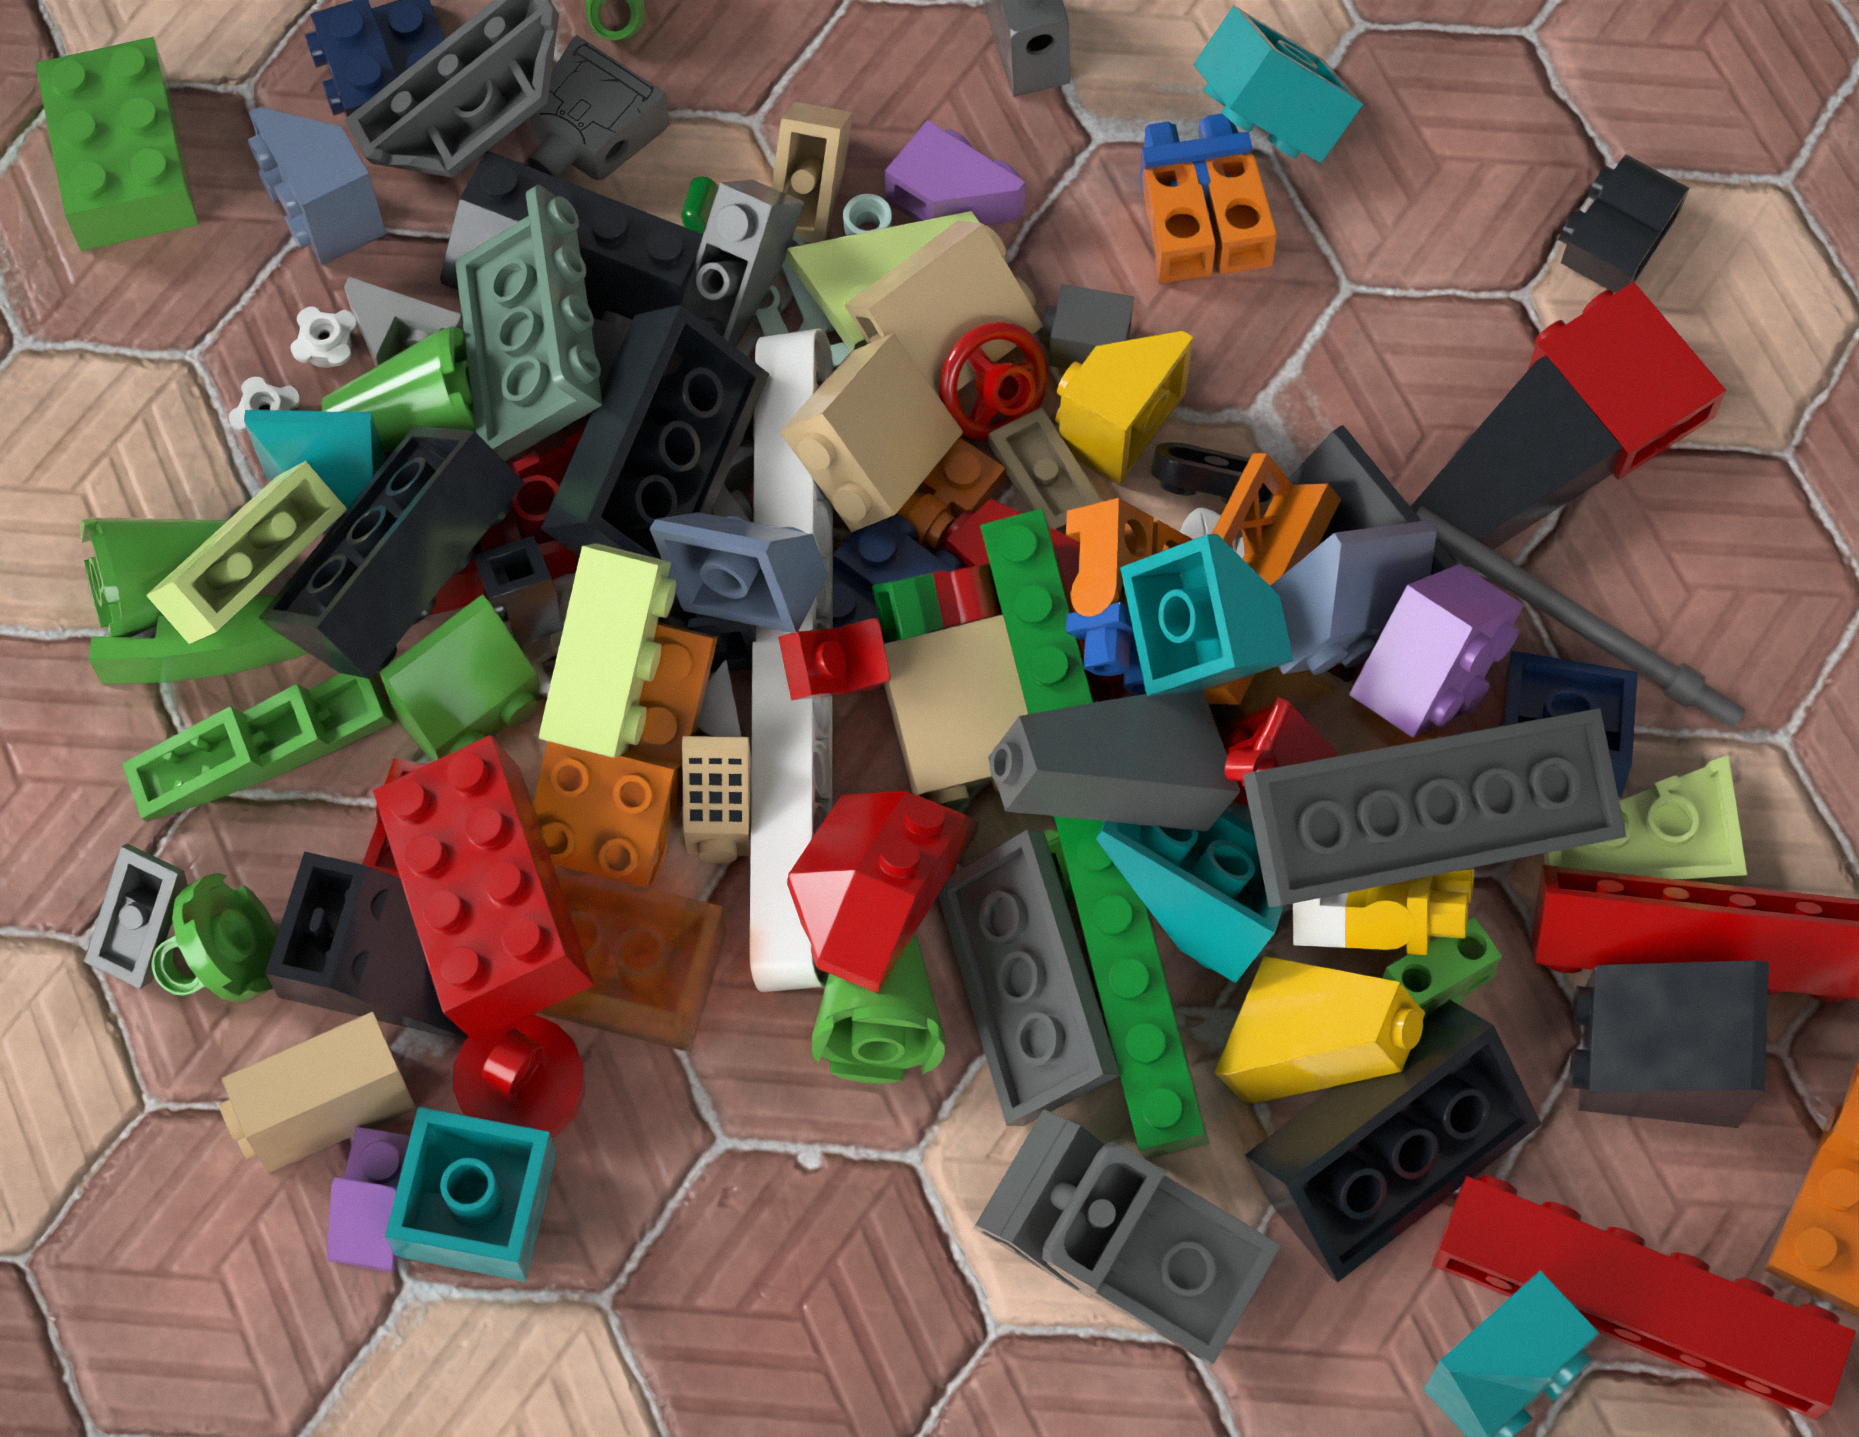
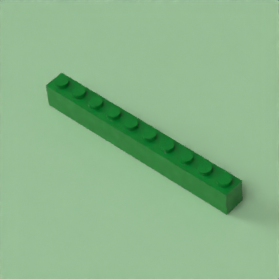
M1043 508L980 525L1028 714L1096 703L1088 672L1084 669V656L1078 638L1066 633L1067 614L1072 613L1051 529ZM1054 816L1138 1149L1147 1160L1209 1144L1150 911L1097 842L1096 837L1103 821Z

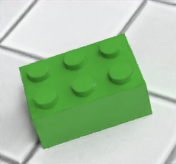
M154 37L35 62L64 213L80 251L199 225L168 75Z

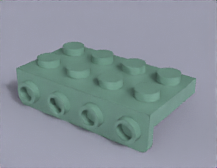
M536 185L526 192L529 216L455 260L476 433L504 462L603 405L599 383L601 367L595 355L591 329L594 320L588 306L584 282L586 267L580 254L577 234L579 219L575 209L567 199L562 196H555L541 185Z

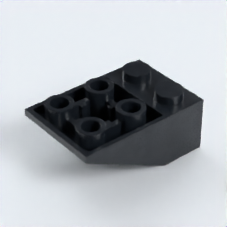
M304 851L265 972L278 998L360 1017L373 1012L377 1021L465 1041L468 1035L442 1011L401 879L367 865Z

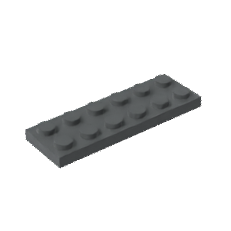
M1600 708L1243 774L1269 908L1626 837Z

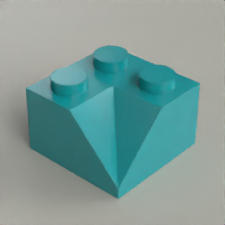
M1235 5L1231 8L1193 64L1208 82L1203 90L1214 100L1225 106L1221 111L1224 116L1248 132H1251L1255 125L1269 132L1268 141L1294 159H1297L1300 153L1303 152L1322 163L1363 105L1324 59Z
M1208 534L1120 567L1147 696L1207 690L1294 661L1280 595L1218 534Z
M418 1107L385 1233V1239L395 1256L527 1282L557 1158V1151L550 1132Z
M1540 1270L1439 1361L1423 1391L1466 1437H1516L1533 1420L1532 1416L1525 1410L1543 1393L1552 1402L1555 1401L1580 1378L1581 1372L1594 1360L1586 1350L1599 1332Z

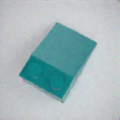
M1226 810L1208 831L1103 821L1096 837L1097 842L1177 948L1194 958L1203 967L1214 970L1236 983L1274 935L1284 907L1283 905L1269 908L1253 827Z

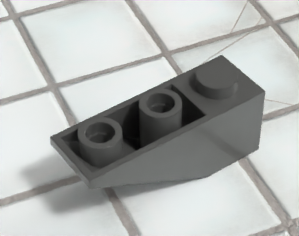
M753 179L721 182L719 184L681 303L682 306L736 348L785 261L787 248L790 247L804 204L799 199Z

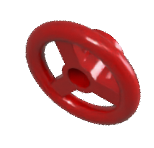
M1005 321L981 324L968 331L955 343L947 355L941 370L939 398L963 431V436L979 442H988L989 433L1041 406L1048 381V367L1044 351L1038 340L1027 329L1015 323ZM993 340L1010 341L1023 351L1027 361L1019 364L995 363L989 359L981 345ZM965 361L977 376L975 385L979 393L970 417L963 411L957 391L959 374ZM997 412L1010 415L999 422L990 424L992 417Z

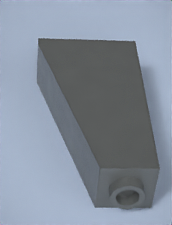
M1203 690L1154 696L1142 694L1021 715L988 757L992 778L996 781L1005 811L1208 831L1241 792L1237 781H1230L1225 776V762L1228 756Z

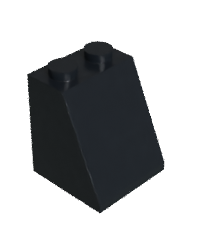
M1754 960L1596 965L1586 985H1577L1573 1000V1025L1583 1026L1582 1049H1573L1569 1068V1087L1580 1089L1578 1111L1738 1128L1765 1091L1769 962Z

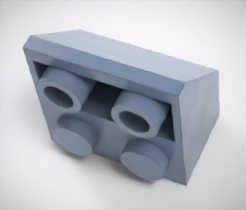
M258 107L249 112L256 136L248 139V144L261 168L258 170V174L273 203L281 202L287 213V216H284L286 224L300 249L310 245L322 266L386 235L369 172L342 126L263 107Z

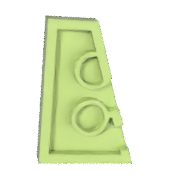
M972 211L790 247L787 248L785 259L850 351H853L868 343L844 305L956 221L980 222Z
M1729 754L1708 762L1704 768L1681 777L1674 775L1654 783L1653 787L1620 800L1626 837L1544 853L1545 865L1724 885L1742 884L1747 877V869Z

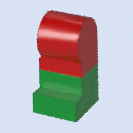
M990 563L951 571L940 570L872 585L883 641L904 640L931 631L1002 613Z

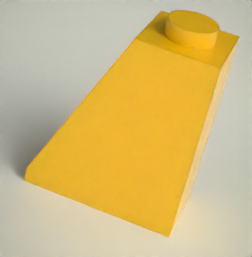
M1263 956L1214 1073L1242 1102L1251 1104L1399 1073L1403 1070L1410 1050L1420 1040L1425 1012L1400 982Z

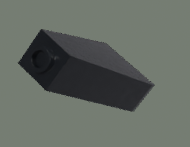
M1545 355L1530 367L1410 507L1416 513L1423 506L1491 550H1494L1612 475L1622 446L1547 355ZM1449 553L1457 564H1461L1464 567L1469 566Z

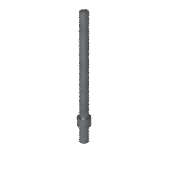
M1423 506L1416 512L1422 521L1430 520L1437 530L1436 539L1448 553L1663 686V695L1684 708L1691 704L1730 729H1733L1742 718L1745 708L1704 683L1706 679L1704 674L1684 662L1677 666Z

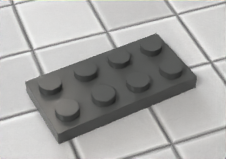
M1026 830L951 874L939 893L938 898L1006 1126H1025L1038 1119L1043 1109L1052 1112L1120 1076L1045 833L1043 831Z

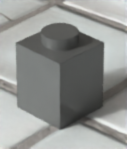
M1062 284L1057 307L1046 305L1042 321L1043 327L1041 328L1040 341L1050 343L1049 366L1068 369L1075 361L1083 364L1095 346L1129 340L1134 296Z

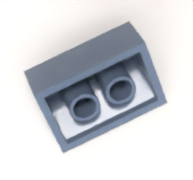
M1430 520L1334 533L1270 585L1280 595L1294 660L1278 666L1283 675L1310 670L1313 675H1318L1343 663L1346 669H1349L1369 658L1406 586L1431 576L1437 530Z

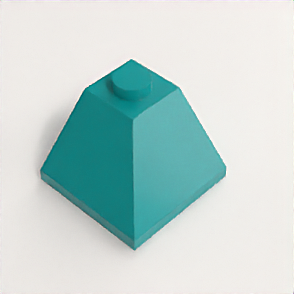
M245 410L244 423L263 472L270 482L279 474L306 461L342 504L348 508L387 460L372 412ZM337 520L332 525H330L323 533L327 534L329 530L333 527V525L337 522Z

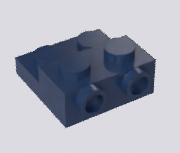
M352 0L311 13L315 30L304 34L315 67L327 65L331 79L322 81V85L332 114L335 116L344 113L346 118L445 40L430 0H397L375 8H371L368 0Z
M897 514L889 517L887 520L883 519L853 531L833 554V628L871 618H878L872 589L874 584L940 570L951 571L965 568L966 566L955 555L946 550H940L936 555H933L918 544L917 541L920 536L917 530L906 519ZM884 641V644L894 641Z
M1511 650L1506 671L1503 713L1499 727L1600 708L1618 797L1622 798L1633 759L1638 672Z

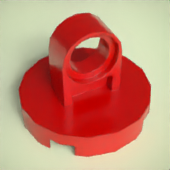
M532 1014L476 1041L468 1037L464 1041L453 1064L452 1089L463 1116L550 1132L553 1138L575 1118L585 1096L584 1065L574 1040L557 1023Z

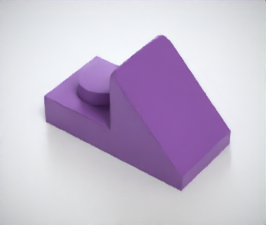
M356 1126L344 1178L334 1177L331 1186L327 1247L328 1261L394 1273L398 1257L395 1256L385 1239V1233L410 1136Z

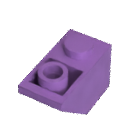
M927 120L885 170V201L917 222L972 211L980 223L988 225L1016 221L1024 213L1026 181L1022 180L1018 172L1008 163L1001 160L992 161L973 149L969 141L960 133L951 129L944 131Z

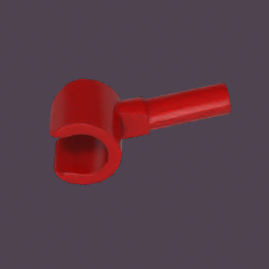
M1277 697L1260 737L1258 736L1253 750L1237 748L1231 751L1225 762V776L1228 780L1242 782V786L1245 787L1243 774L1279 767L1273 751L1276 746L1275 742L1293 703Z

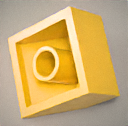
M1184 331L1099 345L1095 346L1083 364L1077 361L1071 364L1057 388V394L1061 396V406L1056 414L1055 422L1059 424V434L1077 461L1117 485H1121L1186 394L1193 336Z

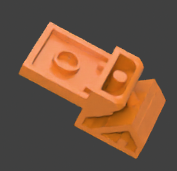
M661 622L657 623L653 642L661 644L660 661L654 679L651 682L644 680L639 706L646 707L647 709L646 721L639 743L637 745L629 744L628 752L612 758L547 741L533 807L556 873L642 896L647 895L653 890L668 851L669 818L678 817L683 807V736H695L718 637Z
M1858 1061L1850 1078L1843 1106H1835L1811 1157V1166L1764 1271L1859 1317Z

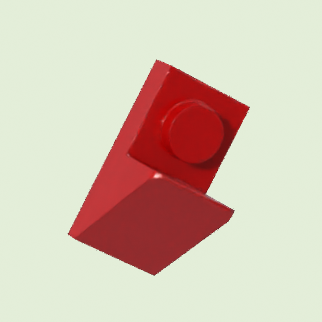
M871 618L838 628L798 631L778 637L791 701L877 690L891 680L878 618Z

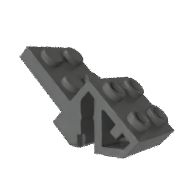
M1044 1109L973 1228L1087 1298L1095 1295L1209 1365L1215 1363L1282 1246L1165 1176L1166 1171L1133 1151L1113 1141L1103 1144L1081 1125Z

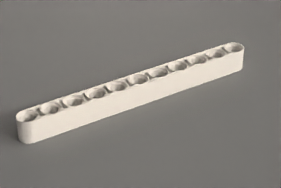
M816 328L760 337L756 343L755 363L767 371L769 377L755 407L754 523L779 528L794 527L805 533L813 534L827 572V577L799 631L833 628V506L780 433L782 428L833 372L832 352L828 338L822 329ZM756 626V642H753L750 968L754 983L760 992L826 987L829 973L816 968L811 954L812 945L800 923L787 886V878L789 872L832 809V696L791 701L778 637L790 634V632Z

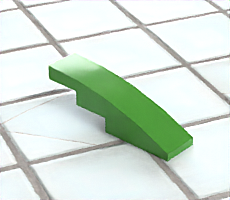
M256 595L217 632L189 644L164 615H158L155 638L92 636L88 660L102 684L168 683L235 674L295 659L309 653L269 628L259 619L260 615L276 596Z
M340 673L309 690L299 684H295L244 712L230 706L122 763L140 817L148 822L211 802L275 778L394 723L376 674H373L368 679Z

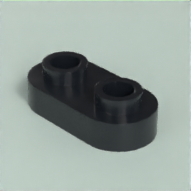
M1166 442L1158 444L1155 448L1151 474L1160 480V486L1170 493L1190 496L1195 495L1199 491L1221 496L1222 502L1227 504L1250 458L1185 443ZM1262 483L1258 491L1259 503L1267 502L1273 496L1264 483Z

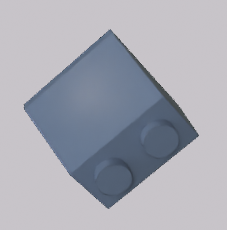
M700 512L655 519L650 527L662 560L671 562L669 577L676 580L675 592L683 611L794 633L799 631L827 577V572L813 534L805 533L794 527L779 528L748 522L737 516L721 517Z

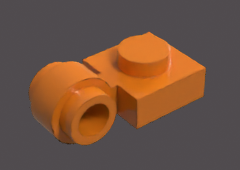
M959 437L919 485V491L925 495L921 496L914 492L899 509L897 515L906 519L917 530L920 536L917 541L918 544L924 548L931 546L938 550L946 543V533L956 520L950 513L953 512L960 516L969 509L976 512L1004 481L1006 467Z

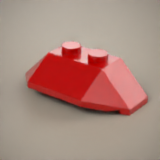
M908 791L841 795L789 872L787 878V886L800 923L812 945L811 954L816 968L878 994L978 832L979 822L967 815Z

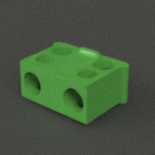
M1474 916L1468 919L1465 939L1437 937L1429 942L1427 955L1408 954L1386 967L1382 979L1400 982L1424 1010L1425 1018L1449 999L1459 1005L1462 1004L1464 996L1497 977L1496 970L1503 956Z

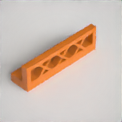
M1253 453L1212 534H1218L1233 549V541L1238 531L1242 529L1245 553L1242 559L1264 581L1272 585L1318 547L1341 499L1328 483L1293 485L1268 453ZM1262 483L1274 495L1264 517H1260L1258 496ZM1255 674L1203 690L1207 703L1240 705Z

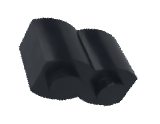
M1627 154L1623 156L1615 169L1605 165L1595 179L1588 194V197L1594 200L1585 213L1576 209L1561 232L1559 241L1566 244L1561 264L1612 290L1614 293L1630 283L1636 282L1652 254L1659 247L1677 219L1690 188Z

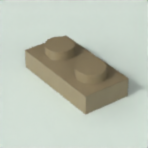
M1043 407L988 434L990 449L999 463L1006 467L1007 476L1029 511L1043 508L1049 527L1066 534L1067 510L1103 502Z

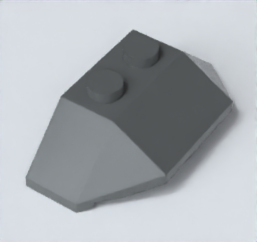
M493 0L348 116L345 121L364 157L375 165L453 178L546 105L548 102L559 13L551 0Z

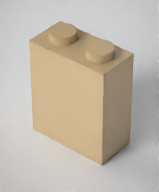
M956 221L844 305L868 344L894 333L938 397L940 374L946 357L955 343L968 331L981 324L993 321L1015 323L1027 329L1031 334H1034L1043 327L1042 322L1033 309L1037 305L1034 294L1023 280L1014 277L1003 258L1007 252L1002 240L994 230L984 226L983 223ZM993 340L981 345L983 351L993 362H997L1017 347L1016 344L1007 340ZM966 361L959 374L957 391L977 377Z
M891 333L851 351L782 428L780 433L850 531L853 532L895 515L962 435L963 431L894 333Z
M1003 615L884 644L891 675L890 682L884 686L912 793L925 799H930V801L942 806H949L968 800L967 789L992 783L994 793H998L996 781L991 775L988 757L1017 718L1028 714Z
M373 1012L222 1077L221 1079L229 1100L218 1104L226 1126L233 1140L238 1142L245 1158L249 1159L257 1155L268 1173L354 1136L356 1126L370 1129L416 1108L391 1048Z

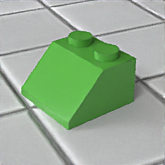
M483 594L380 671L397 721L432 762L489 735L493 737L507 725L512 728L522 724L535 712L538 702L543 699V695L538 693L540 683L536 671Z

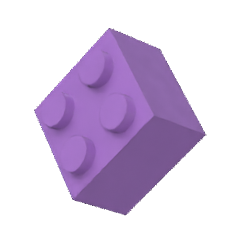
M1461 564L1408 584L1349 695L1413 738L1436 726L1443 728L1453 718L1463 713L1470 715L1480 705L1489 689V682L1484 680L1493 661H1500L1509 652L1517 639L1519 629L1514 626V623L1524 605Z

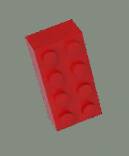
M491 735L373 790L442 1011L473 1041L594 986L521 769Z

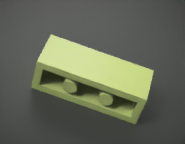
M304 461L276 476L146 596L189 644L217 632L348 509L312 467Z
M597 543L582 546L538 739L612 758L628 752L629 744L637 745L639 743L647 714L646 707L639 706L644 680L651 682L654 679L661 656V644L653 642L658 618H667L675 596L676 580L668 578L671 562Z

